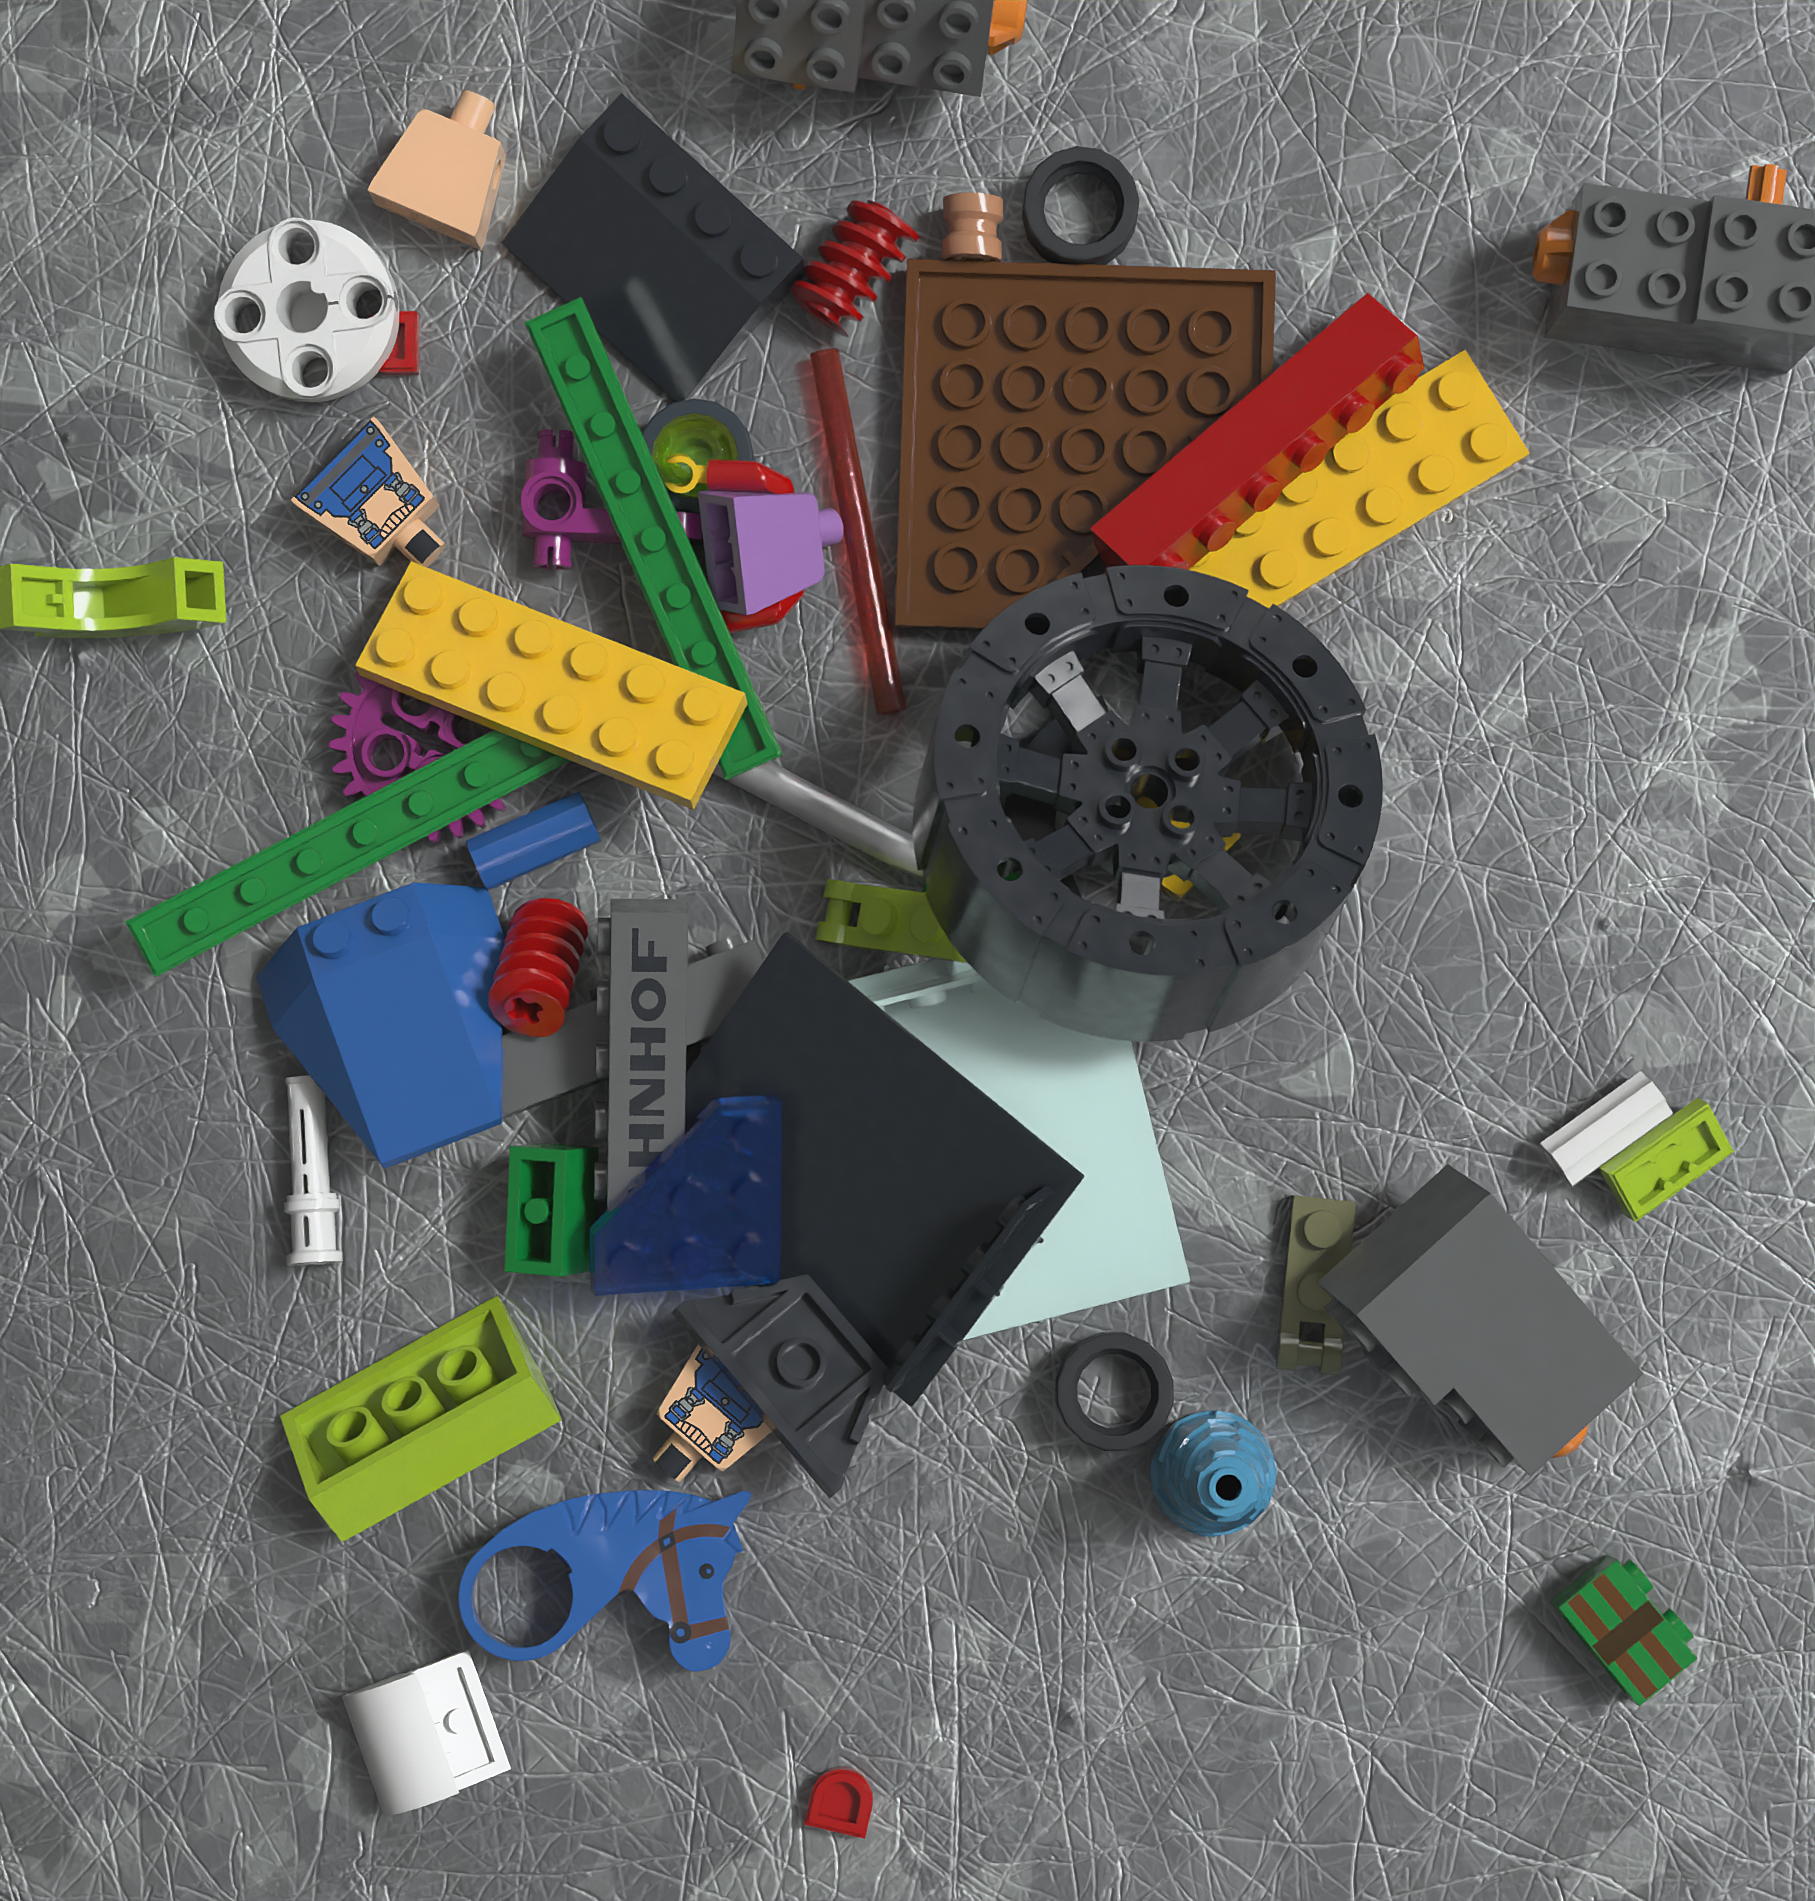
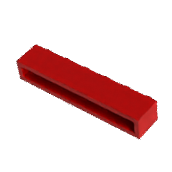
M1369 293L1365 294L1090 528L1101 560L1109 567L1151 565L1189 570L1209 552H1215L1223 548L1230 541L1238 527L1256 512H1262L1271 507L1286 486L1303 472L1307 473L1314 470L1321 464L1327 452L1347 434L1361 430L1370 421L1375 410L1394 394L1405 392L1415 383L1420 372L1424 370L1418 335Z

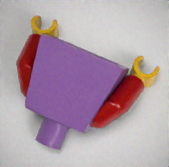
M676 453L668 456L664 460L666 463L683 462L688 464L691 469L690 477L684 483L664 482L671 491L686 493L692 490L696 484H707L708 490L698 492L708 584L730 634L772 626L781 622L804 596L805 589L822 580L825 574L822 547L837 544L843 537V523L839 514L832 508L818 510L817 499L813 493L794 490L793 483L788 476L759 462L710 459L708 465H696L693 459L686 454Z

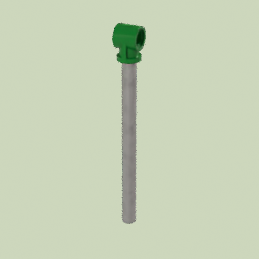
M772 762L727 780L926 884L923 870L918 871L913 836ZM717 763L713 774L725 779ZM1011 871L1008 877L1002 879L1015 881L1021 876ZM927 884L925 885V887H924V889H923V892H925V893H926L927 888H928V887H927Z

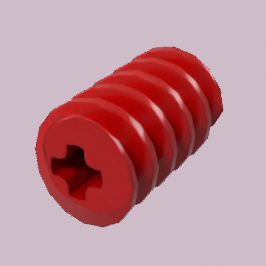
M852 200L849 203L846 211L853 223L838 220L832 227L833 235L839 243L824 240L818 247L819 255L825 263L810 260L804 267V272L811 283L795 281L789 288L792 296L804 311L824 326L845 337H848V334L839 323L841 319L846 318L860 323L864 318L853 303L855 299L860 298L874 303L878 298L867 283L869 279L874 278L888 283L892 278L881 263L883 259L888 258L900 263L905 260L906 256L895 243L897 239L902 238L916 243L920 238L906 221L885 206L867 200V203Z
M553 898L530 900L515 910L509 923V931L505 936L504 948L500 953L499 965L494 973V983L489 990V1007L494 1017L505 1028L519 1035L532 1038L548 1037L561 1028L565 1021V1011L570 1003V993L575 985L574 976L580 967L579 959L584 952V941L589 934V923L581 910L571 903Z

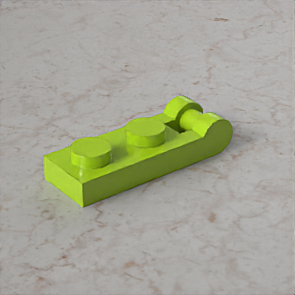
M826 879L823 898L829 899L825 922H818L815 936L816 941L845 947L966 963L965 959L959 954L939 925L925 892ZM853 904L861 905L857 927L849 926Z

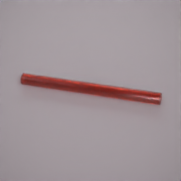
M836 348L819 350L811 353L809 356L839 516L843 523V538L876 714L898 713L906 710L907 707L840 350Z

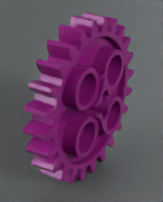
M358 671L354 675L363 688L360 695L341 692L340 698L352 708L350 715L331 717V722L346 730L345 737L329 742V748L340 753H346L347 759L339 762L332 769L338 776L353 775L354 780L342 791L348 799L364 794L368 796L445 756L436 750L430 749L425 757H423L424 748L408 735L382 723V717L385 714H391L427 735H432L436 728H440L438 736L455 750L466 745L461 743L457 737L458 725L464 717L434 705L422 715H408L403 709L404 693L359 675ZM488 727L487 733L493 731L494 729ZM394 739L401 741L404 747V757L399 766L388 771L377 769L374 763L376 748L386 740ZM521 787L517 788L513 792H520ZM501 798L487 804L502 813L507 810ZM487 805L448 824L455 837L458 839L464 838L463 820L471 818L482 829L486 828V818L482 810ZM442 828L428 835L432 843L439 842Z

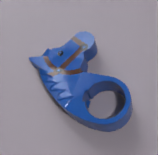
M667 1490L619 1491L568 1499L531 1512L501 1530L468 1563L459 1586V1609L464 1625L472 1638L488 1652L508 1660H534L559 1649L618 1593L624 1590H631L637 1594L644 1606L654 1617L669 1624V1646L675 1660L689 1671L708 1670L722 1661L730 1646L731 1634L725 1611L723 1585L725 1577L733 1565L735 1555L744 1551L733 1523L749 1502L751 1493L749 1491H740L713 1502L693 1494ZM514 1546H531L546 1552L553 1549L556 1551L554 1555L563 1562L566 1568L570 1566L572 1570L568 1576L572 1585L573 1600L567 1621L554 1636L534 1645H514L498 1639L483 1625L475 1607V1585L482 1568L495 1554Z

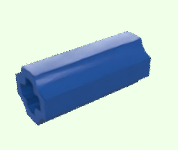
M579 791L466 840V843L485 887L490 890L602 840L588 806Z

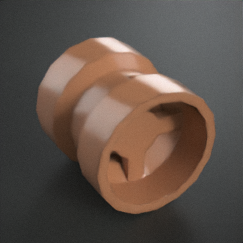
M970 192L955 193L943 197V219L948 224V235L942 239L941 260L1001 262L1002 242L996 236V227L1003 221L1004 200L991 194Z

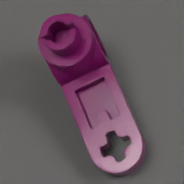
M553 429L539 430L537 432V439H539L538 458L525 461V480L521 493V509L523 512L522 536L534 539V554L531 564L533 568L550 570L551 553L554 552L553 565L556 566V570H569L572 568V562L570 561L571 542L622 543L607 509L587 508L585 500L587 464L575 460L576 439L573 432L559 429L558 447H556V435H553ZM560 492L569 496L571 504L565 516L557 520H546L539 516L538 507L540 501L547 494ZM677 512L691 546L704 545L701 516L694 513Z

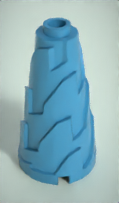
M1206 1410L1194 1412L1178 1419L1159 1438L1151 1458L1150 1479L1152 1490L1159 1506L1176 1525L1194 1534L1213 1537L1233 1534L1251 1525L1265 1511L1274 1492L1276 1467L1273 1453L1262 1433L1249 1421L1226 1411ZM1229 1474L1228 1483L1223 1488L1216 1490L1218 1479Z

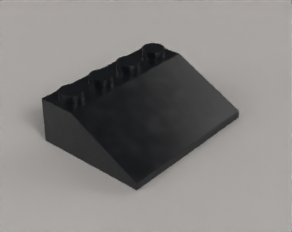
M622 93L577 140L501 242L510 253L566 304L582 297L597 332L674 402L690 399L790 292L789 288L795 281H800L805 276L803 257Z

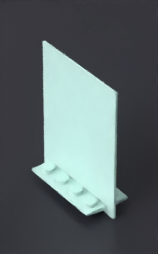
M931 959L892 970L889 965L884 966V972L848 981L1084 1174L1082 1182L1041 1235L1044 1239L1043 1243L1036 1244L1028 1252L1004 1284L1000 1296H995L963 1340L1036 1321L1042 1323L1044 1319L1190 1282L1131 1041L1092 1036L1045 1020L1040 1017L1041 1012L1019 1000L1014 1003L986 982L967 962L959 963Z

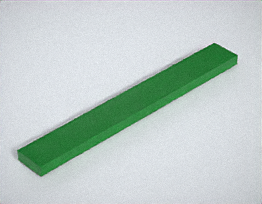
M580 297L524 322L675 666L744 692L748 704L718 761L725 780L732 779L784 756L584 300Z
M493 730L125 921L154 977H157L571 760Z

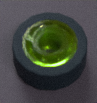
M692 398L671 403L651 418L642 433L663 482L681 484L689 479L691 473L684 471L680 467V462L666 463L664 460L671 454H684L685 451L693 447L706 448L713 454V459L755 461L748 430L735 413L714 401ZM696 484L692 490L686 493H676L666 487L676 512L700 515L698 492L708 490L707 484Z

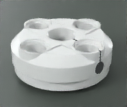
M303 218L283 220L278 225L261 232L243 246L230 263L224 275L214 311L215 323L221 333L227 352L242 373L265 390L285 399L298 402L333 400L348 395L369 382L378 373V370L386 359L389 358L398 334L400 315L398 294L394 280L380 256L362 239L340 226L323 221L305 220ZM303 236H312L315 243L312 257L305 263L299 265L292 264L289 253L293 242ZM372 289L380 290L382 306L379 312L371 318L360 319L356 312V303L359 297L366 291ZM257 304L261 312L258 326L251 332L239 333L236 326V317L239 311L247 305ZM316 358H325L328 365V375L325 381L313 388L306 387L303 381V370L306 364Z

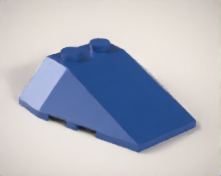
M413 882L297 927L256 976L273 1030L384 1169L503 1124L505 1050L502 1047V1024L494 1017L489 1007V990L494 983V973L499 965L500 953L504 948L505 935L491 894L486 887Z

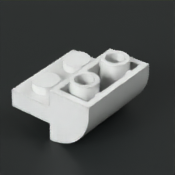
M469 1650L460 1651L407 1673H399L342 1696L383 1815L400 1814L458 1794V1790L511 1769Z

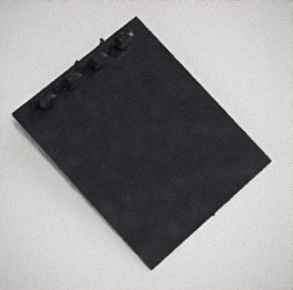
M785 932L781 935L706 1046L701 1047L700 1055L686 1073L683 1216L766 1286L777 1284L779 1280L808 1274L890 1370L884 1383L886 1389L889 1392L895 1393L909 1406H913L995 1296H1000L1004 1284L1028 1252L1036 1244L1043 1243L1044 1239L1041 1235L1082 1182L1084 1174L790 933Z

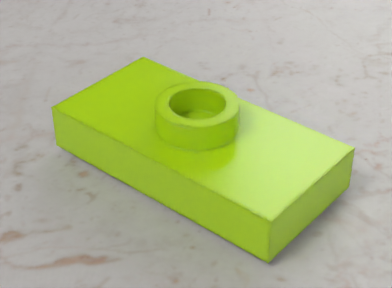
M1697 1097L1604 1163L1599 1169L1624 1215L1637 1222L1734 1151L1709 1104Z

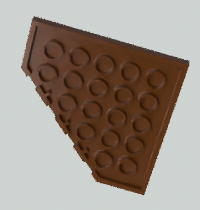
M907 259L895 629L982 631L1002 611L1032 591L1051 582L1082 573L1099 557L1090 528L1273 373L1276 270Z

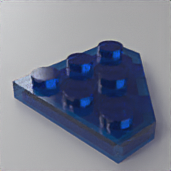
M776 1095L714 1098L697 1116L699 1121L674 1147L669 1145L635 1180L637 1186L612 1212L607 1210L590 1227V1289L595 1296L776 1284L780 1280L782 1101Z

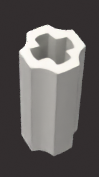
M1640 1071L1542 1141L1539 1147L1558 1176L1572 1188L1604 1163L1671 1117L1673 1112L1655 1084Z

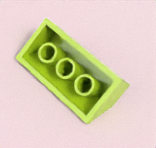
M498 1295L280 1416L308 1499L341 1542L346 1541L562 1420L541 1371Z

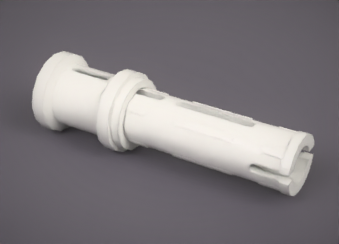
M310 1076L289 1077L285 1079V1085H287L293 1195L286 1196L287 1202L284 1203V1212L291 1215L292 1253L286 1256L287 1265L308 1266L343 1262V1252L336 1250L334 1212L340 1210V1200L337 1199L336 1193H330L325 1094Z

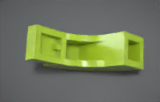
M172 557L143 565L104 569H70L12 563L0 566V630L35 632V637L112 638L175 633L227 623L224 568L221 561Z

